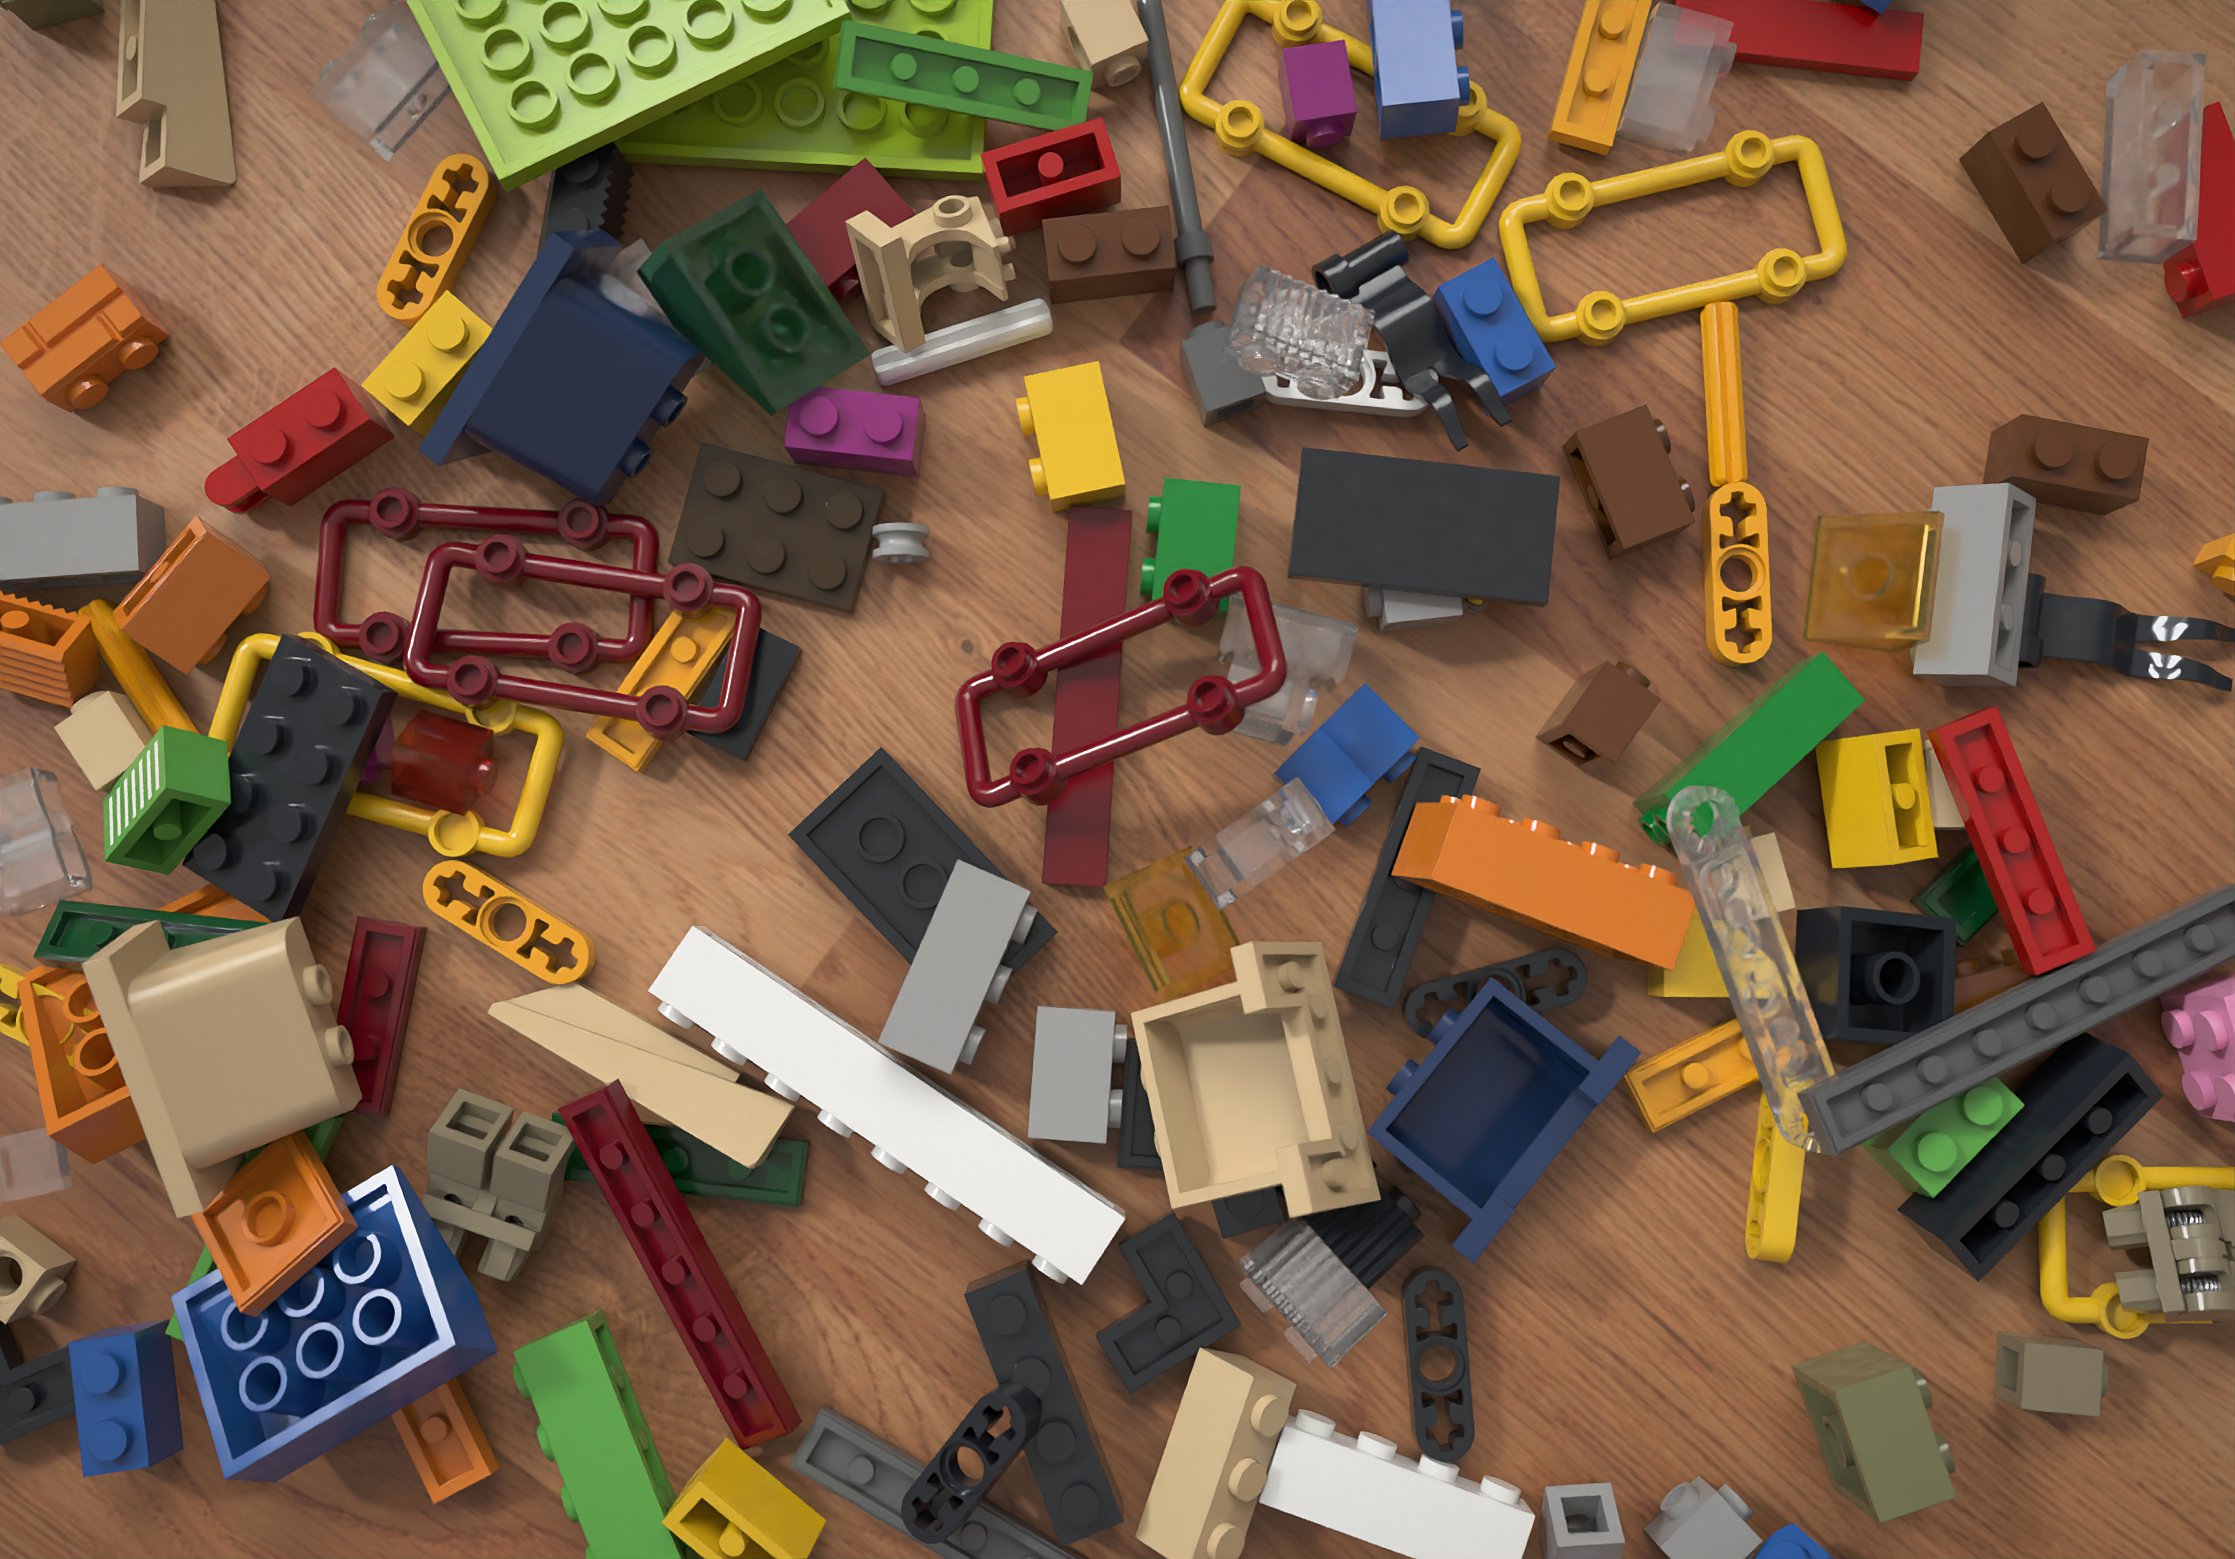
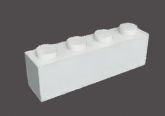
M1299 1409L1297 1417L1288 1415L1267 1470L1266 1483L1258 1497L1259 1503L1414 1559H1522L1535 1514L1526 1502L1519 1498L1521 1490L1516 1486L1491 1476H1484L1481 1484L1457 1476L1459 1467L1455 1464L1435 1460L1425 1453L1422 1454L1420 1461L1396 1454L1398 1446L1395 1443L1373 1433L1361 1431L1357 1440L1335 1432L1336 1423L1312 1411Z

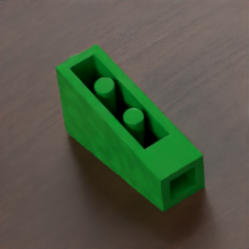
M1824 651L1801 660L1633 802L1634 806L1642 814L1638 818L1640 827L1661 848L1668 845L1673 851L1709 845L1857 709L1865 699Z

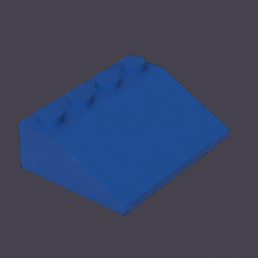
M392 1165L341 1195L358 1228L256 1317L239 1311L218 1269L171 1296L225 1480L275 1483L498 1352L475 1289L400 1167Z

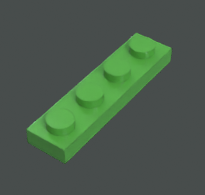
M844 20L841 23L833 89L1053 132L1086 122L1093 71Z

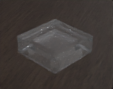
M46 1127L0 1137V1203L73 1187L67 1149L48 1137Z

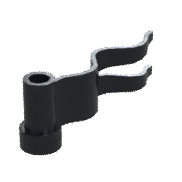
M1390 229L1344 256L1333 254L1313 265V280L1325 303L1333 310H1338L1350 303L1354 310L1372 325L1385 345L1392 367L1403 387L1410 394L1425 400L1434 410L1457 452L1468 447L1469 443L1464 435L1451 396L1442 384L1432 378L1429 373L1430 369H1433L1443 377L1460 380L1468 386L1500 427L1512 421L1488 375L1479 366L1464 361L1456 353L1449 341L1441 316L1433 301L1402 270L1401 267L1409 262V254L1402 238L1396 231Z
M2028 573L2018 668H2038L2041 664V657L2084 661L2106 666L2111 671L2124 676L2190 681L2204 684L2217 690L2231 692L2233 679L2222 675L2206 664L2185 657L2147 652L2134 648L2135 642L2196 639L2235 643V628L2215 621L2193 617L2141 615L2130 612L2122 605L2107 600L2045 593L2046 578L2038 574Z

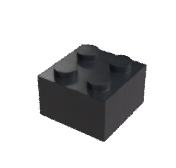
M1847 906L1797 910L1792 1039L1892 1047L1953 1017L1957 918Z

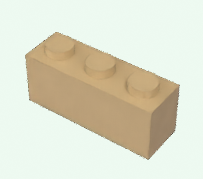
M1199 1348L1135 1537L1167 1559H1238L1244 1548L1245 1535L1259 1494L1266 1483L1267 1470L1280 1432L1287 1421L1288 1408L1297 1384L1243 1355Z

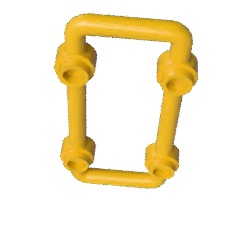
M1226 0L1181 80L1178 90L1179 101L1184 112L1194 120L1214 129L1215 141L1224 153L1234 157H1243L1256 151L1377 214V222L1381 232L1385 233L1392 229L1399 234L1403 242L1411 241L1419 236L1438 247L1452 250L1460 249L1473 240L1514 166L1522 147L1521 132L1517 125L1508 117L1487 107L1486 95L1479 85L1469 80V105L1459 106L1456 132H1449L1447 134L1465 136L1476 130L1495 140L1497 145L1454 224H1450L1430 214L1429 202L1425 195L1417 188L1398 186L1388 192L1265 128L1264 116L1260 109L1252 102L1234 100L1223 106L1204 96V89L1247 13H1251L1272 24L1273 38L1284 49L1345 39L1349 65L1374 77L1371 46L1322 22V11L1316 1Z
M1754 130L1735 134L1723 150L1718 153L1595 182H1589L1583 176L1576 173L1560 174L1553 178L1543 194L1522 198L1509 204L1499 219V235L1514 293L1542 342H1557L1576 337L1588 346L1599 347L1610 343L1624 325L1704 307L1711 303L1756 295L1766 303L1781 304L1790 300L1803 287L1804 283L1826 278L1837 273L1844 265L1848 254L1846 238L1823 154L1819 146L1810 138L1801 135H1791L1769 140L1763 133ZM1789 161H1796L1798 163L1822 251L1821 254L1801 258L1792 250L1786 248L1774 249L1767 252L1755 264L1753 269L1622 301L1614 294L1606 291H1595L1586 295L1571 313L1554 317L1546 315L1523 227L1524 224L1545 219L1556 228L1571 229L1580 225L1594 207L1724 177L1732 185L1749 187L1758 183L1772 165Z
M302 632L297 634L395 690L400 697L465 714L469 723L480 732L502 736L512 732L514 729L538 735L537 744L510 832L486 827L481 816L466 807L447 806L437 812H433L355 790L345 814L427 836L437 852L450 857L464 858L480 851L498 857L511 858L521 855L531 847L538 831L563 747L564 733L560 722L554 715L541 709L523 705L522 703L499 700L493 707L486 710H469L458 703L450 695L449 691L425 688L415 684L405 671L341 654L339 647L330 639L318 633ZM266 633L248 636L238 644L233 654L208 737L227 741L228 758L234 746L259 662L262 658L272 659L281 639L280 636Z
M2108 1152L2068 1193H2089L2091 1197L2101 1203L2120 1207L2135 1204L2139 1201L2137 1192L2159 1190L2160 1192L2187 1186H2209L2212 1189L2235 1190V1167H2142L2135 1159L2129 1156ZM2065 1196L2038 1222L2040 1295L2042 1304L2048 1313L2057 1320L2071 1324H2094L2101 1331L2121 1339H2131L2141 1335L2149 1324H2213L2212 1321L2166 1323L2164 1313L2124 1312L2118 1286L2114 1282L2102 1284L2093 1291L2090 1297H2069Z

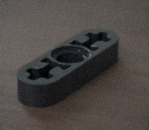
M1547 948L1420 983L1406 994L1402 1003V1017L1412 1033L1421 1038L1428 1039V1035L1433 1030L1430 1021L1418 1020L1416 1017V1010L1425 1006L1424 995L1432 992L1433 998L1436 1001L1445 1002L1460 998L1453 986L1463 982V1000L1467 1008L1476 997L1479 983L1490 975H1498L1505 979L1510 986L1511 993L1525 1003V987L1521 978L1515 972V968L1524 965V978H1532L1547 973V961L1553 959L1557 967H1568L1570 971V978L1562 982L1561 988L1563 992L1557 995L1553 987L1546 986L1528 990L1534 1000L1528 1006L1537 1013L1568 1005L1582 995L1587 983L1586 968L1582 960L1575 953L1567 949ZM1459 1009L1455 1010V1011H1457L1460 1015L1463 1013V1010H1459Z
M1426 1265L1411 1271L1401 1287L1411 1427L1414 1438L1426 1455L1438 1461L1449 1462L1461 1458L1468 1452L1475 1434L1463 1293L1458 1282L1447 1271L1437 1266ZM1435 1280L1436 1286L1441 1291L1448 1292V1300L1439 1301L1437 1304L1438 1322L1442 1327L1452 1324L1453 1332L1450 1334L1439 1330H1430L1416 1336L1417 1326L1430 1328L1427 1308L1422 1303L1415 1302V1295L1426 1291L1427 1281ZM1433 1345L1447 1346L1453 1351L1455 1356L1453 1371L1449 1376L1441 1380L1426 1378L1421 1374L1419 1367L1422 1353ZM1458 1390L1457 1399L1444 1396L1447 1416L1452 1423L1459 1424V1430L1449 1432L1448 1443L1439 1444L1433 1433L1426 1432V1427L1437 1424L1436 1403L1432 1397L1422 1401L1421 1394L1426 1392L1433 1395H1447Z
M1007 1382L1000 1384L981 1397L907 1491L902 1500L901 1514L906 1528L916 1539L927 1544H936L944 1541L959 1529L1036 1434L1041 1423V1410L1037 1399L1030 1390L1021 1384ZM1006 1406L1014 1414L1010 1420L1011 1427L995 1438L988 1431L1001 1419L1004 1412L1002 1408ZM960 1447L970 1448L979 1455L984 1467L982 1479L970 1478L962 1471L958 1463ZM944 1489H947L953 1496L940 1508L938 1512L939 1518H936L929 1511L933 1504L932 1498Z

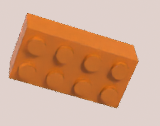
M1464 794L1462 799L1442 795L1440 802L1416 803L1391 874L1392 876L1618 962L1669 971L1674 970L1699 897L1697 894L1676 887L1679 880L1678 875L1647 864H1640V867L1636 868L1619 863L1618 860L1621 855L1619 852L1596 843L1582 841L1580 846L1558 840L1561 834L1560 829L1537 820L1523 818L1520 823L1507 818H1498L1501 811L1500 806L1471 795Z

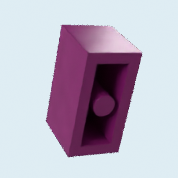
M792 384L784 447L795 464L919 477L926 415L921 400L917 397Z

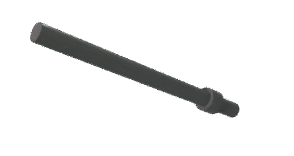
M1136 0L1140 23L1149 39L1147 63L1179 235L1173 241L1177 265L1179 268L1185 269L1192 313L1206 314L1217 309L1209 264L1214 261L1210 234L1204 232L1202 228L1161 0Z

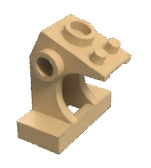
M952 195L941 198L933 207L892 228L867 210L845 221L871 326L905 354L926 343L920 318L921 305L925 298L935 290L949 285L954 291L968 292L982 286L1002 301L1009 299L1005 281L1016 279L1012 263L1002 265L1001 256L1011 252L1007 236L1003 235L998 218L987 220L978 196L966 198L964 196ZM930 246H934L935 253L911 265L917 254Z

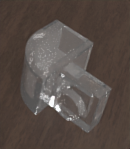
M1296 777L1247 814L1198 847L1183 860L1221 911L1286 864L1322 841L1336 829L1322 811L1318 801L1311 796L1299 777Z

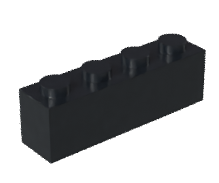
M2087 1032L2064 1042L2013 1093L2025 1106L1934 1198L1914 1192L1897 1209L1898 1212L1932 1250L1979 1282L2164 1096L2130 1053Z
M1029 1258L969 1282L964 1296L998 1384L1007 1382L1021 1384L1032 1392L1039 1403L1041 1423L1036 1434L1024 1447V1451L1061 1547L1124 1522L1123 1499ZM1008 1408L1009 1413H1010L1011 1418H1012L1014 1414H1013L1012 1411Z

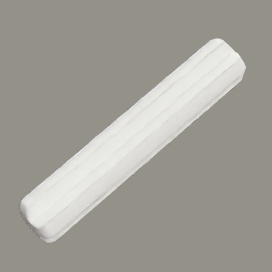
M1038 298L925 334L926 343L906 354L895 345L875 350L872 353V363L878 381L881 385L889 386L1048 335L1053 331V320L1045 300Z

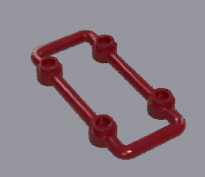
M399 487L385 488L378 492L372 500H340L331 505L324 513L320 527L313 624L316 633L330 639L339 648L362 649L371 659L383 664L395 665L403 662V654L411 625L405 618L384 611L372 614L362 624L340 623L339 621L346 536L349 524L373 525L380 533L396 541L413 539L423 528L561 535L570 545L581 551L598 550L606 545L610 538L634 540L632 569L654 573L658 572V532L653 524L644 517L629 514H611L602 505L596 507L582 498H575L569 501L558 511L423 503L417 496L406 489ZM630 594L628 634L625 639L601 638L596 631L585 624L577 622L565 623L559 626L552 635L437 628L432 653L552 660L557 667L567 673L585 675L595 670L600 663L624 664L640 659L653 639L656 598Z
M508 534L492 535L487 537L480 545L447 542L437 546L429 554L425 563L403 654V666L407 676L415 684L425 688L449 691L450 695L458 703L473 711L486 710L493 707L499 700L637 721L651 737L661 741L675 740L681 737L687 730L722 733L731 729L739 721L744 709L762 621V606L758 597L750 590L736 585L714 582L709 572L702 566L694 563H683L672 568L667 574L529 553L521 542ZM453 567L478 570L490 585L503 590L516 588L530 578L666 600L670 608L678 616L686 619L701 618L713 608L736 611L737 615L718 706L710 708L691 705L676 688L668 685L655 686L648 689L642 696L503 675L493 663L479 655H467L458 659L452 666L430 663L451 569Z
M1242 565L1229 568L1210 577H1207L1199 570L1180 569L1173 572L1166 579L1163 586V597L1037 650L1028 643L1007 642L1001 645L993 654L991 660L992 669L966 680L955 696L954 710L967 790L974 802L987 808L1002 806L1022 797L1032 805L1044 806L1054 802L1062 795L1069 778L1197 727H1200L1207 734L1216 736L1224 735L1234 730L1243 720L1246 708L1277 694L1283 687L1288 675L1287 662L1270 595L1262 574L1252 567ZM1242 592L1261 672L1258 675L1236 684L1222 676L1209 675L1201 677L1191 685L1187 694L1186 704L1057 756L1043 748L1024 749L1016 754L1011 761L1010 775L992 782L979 706L981 700L1002 691L1018 699L1030 697L1042 688L1046 682L1048 672L1174 619L1184 627L1193 628L1201 626L1214 617L1220 606V600Z

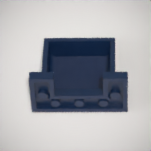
M604 230L552 232L418 450L439 466L495 451L599 507L612 501L627 476L630 479L635 478L648 464L654 453V448L649 445L650 441L660 426L664 428L670 426L684 409L688 397L682 392L710 350L607 272L624 246Z
M1492 977L1461 1015L1451 1007L1440 1019L1427 1037L1436 1046L1420 1066L1410 1058L1386 1087L1395 1097L1367 1131L1372 1138L1470 1218L1450 1244L1472 1263L1477 1260L1515 1212L1514 1209L1594 1108L1603 1102L1642 1053L1619 1036L1608 1045L1596 1060Z

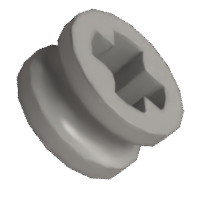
M901 522L873 526L872 536L877 538L880 543L879 548L873 550L874 561L888 564L923 563L930 559V551L924 549L922 544L923 539L929 537L928 526Z

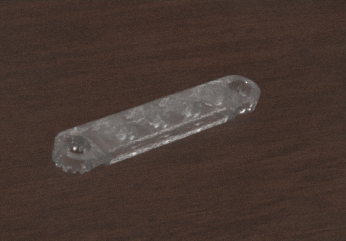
M1692 785L1686 787L1675 795L1667 811V829L1778 1130L1781 1136L1791 1145L1808 1152L1820 1153L1821 1148L1814 1132L1807 1134L1802 1131L1804 1126L1800 1125L1799 1122H1803L1804 1118L1800 1117V1113L1805 1114L1797 1092L1834 1075L1835 1071L1751 839L1745 835L1741 819L1738 816V813H1740L1739 807L1734 805L1735 800L1733 796H1729L1723 789L1711 786ZM1700 802H1708L1714 812V823L1711 830L1700 838L1697 837L1696 832H1692L1694 826L1689 823V821H1693L1690 813H1695L1694 806H1700Z

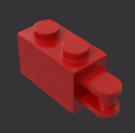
M334 367L227 438L237 455L208 475L204 485L205 493L211 502L235 514H247L272 497L291 507L395 438V436L362 387Z

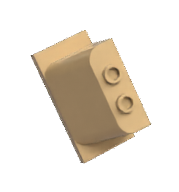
M299 916L173 950L169 948L160 921L155 920L131 927L81 964L177 1218L205 1211L243 1166L246 1160V1151L351 1111L363 1097L351 1065L354 1059L351 1037L344 1026L337 1025L330 1005L333 995L330 977L323 965H316Z
M1249 942L1230 948L1237 982L1131 1013L1142 1065L1141 1081L1149 1098L1155 1127V1147L1162 1160L1172 1209L1283 1186L1290 1218L1381 1200L1321 942Z

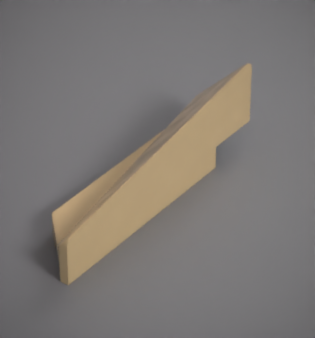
M121 0L116 117L138 124L145 122L139 184L150 187L229 186L236 182L237 175L215 0Z
M579 981L558 985L511 1000L493 1003L487 1012L492 1017L607 1084L619 1078L629 1098L750 1169H754L765 1162L796 1106L782 1098L739 1084L744 1072Z

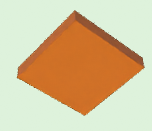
M302 1130L270 1143L232 1177L205 1211L191 1215L239 1311L254 1317L261 1313L358 1228L356 1221L311 1141Z

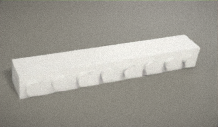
M705 926L691 927L648 990L662 1000L658 1010L671 1021L688 1030L692 1028L694 1023L701 1026L715 1036L711 1046L720 1054L741 1066L745 1064L747 1059L757 1064L769 1073L764 1082L773 1090L794 1102L801 1095L822 1109L817 1117L826 1126L846 1138H850L855 1131L876 1145L871 1154L879 1162L902 1175L907 1168H910L928 1180L929 1183L924 1190L931 1197L954 1211H957L959 1206L963 1204L981 1216L983 1219L978 1227L983 1232L1006 1247H1011L1016 1240L1037 1254L1032 1261L1035 1267L1061 1284H1064L1068 1277L1082 1285L1126 1219L1124 1209Z

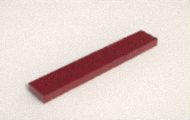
M1069 506L1060 640L1125 613L1132 510ZM1123 641L1057 669L1051 751L1054 756L1117 732ZM1115 760L1069 778L1062 795L1054 802L1048 804L1042 884L1106 888Z
M619 1078L574 1098L557 1110L740 1449L743 1451L793 1433L802 1422V1419Z

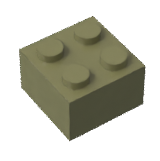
M1865 1341L1791 1365L1835 1491L1879 1524L1957 1498L1949 1474L1954 1473L1956 1470L1955 1462L1944 1438L1938 1432L1934 1433L1926 1411L1927 1408L1933 1405L1932 1396L1924 1377L1917 1368H1911V1365Z

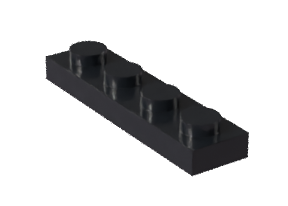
M1422 746L1416 751L1415 755L1417 758L1411 765L1331 984L1332 987L1390 1009H1394L1436 894L1434 891L1391 875L1416 803L1440 802L1442 795L1462 799L1464 794L1472 795L1481 768Z

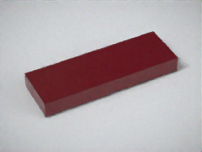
M357 916L336 1019L337 1025L344 1026L351 1037L354 1049V1059L351 1065L363 1096L355 1108L348 1112L376 1117L390 1115L427 927L367 916Z

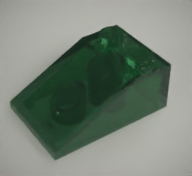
M762 189L663 241L636 271L672 326L771 416L871 355Z

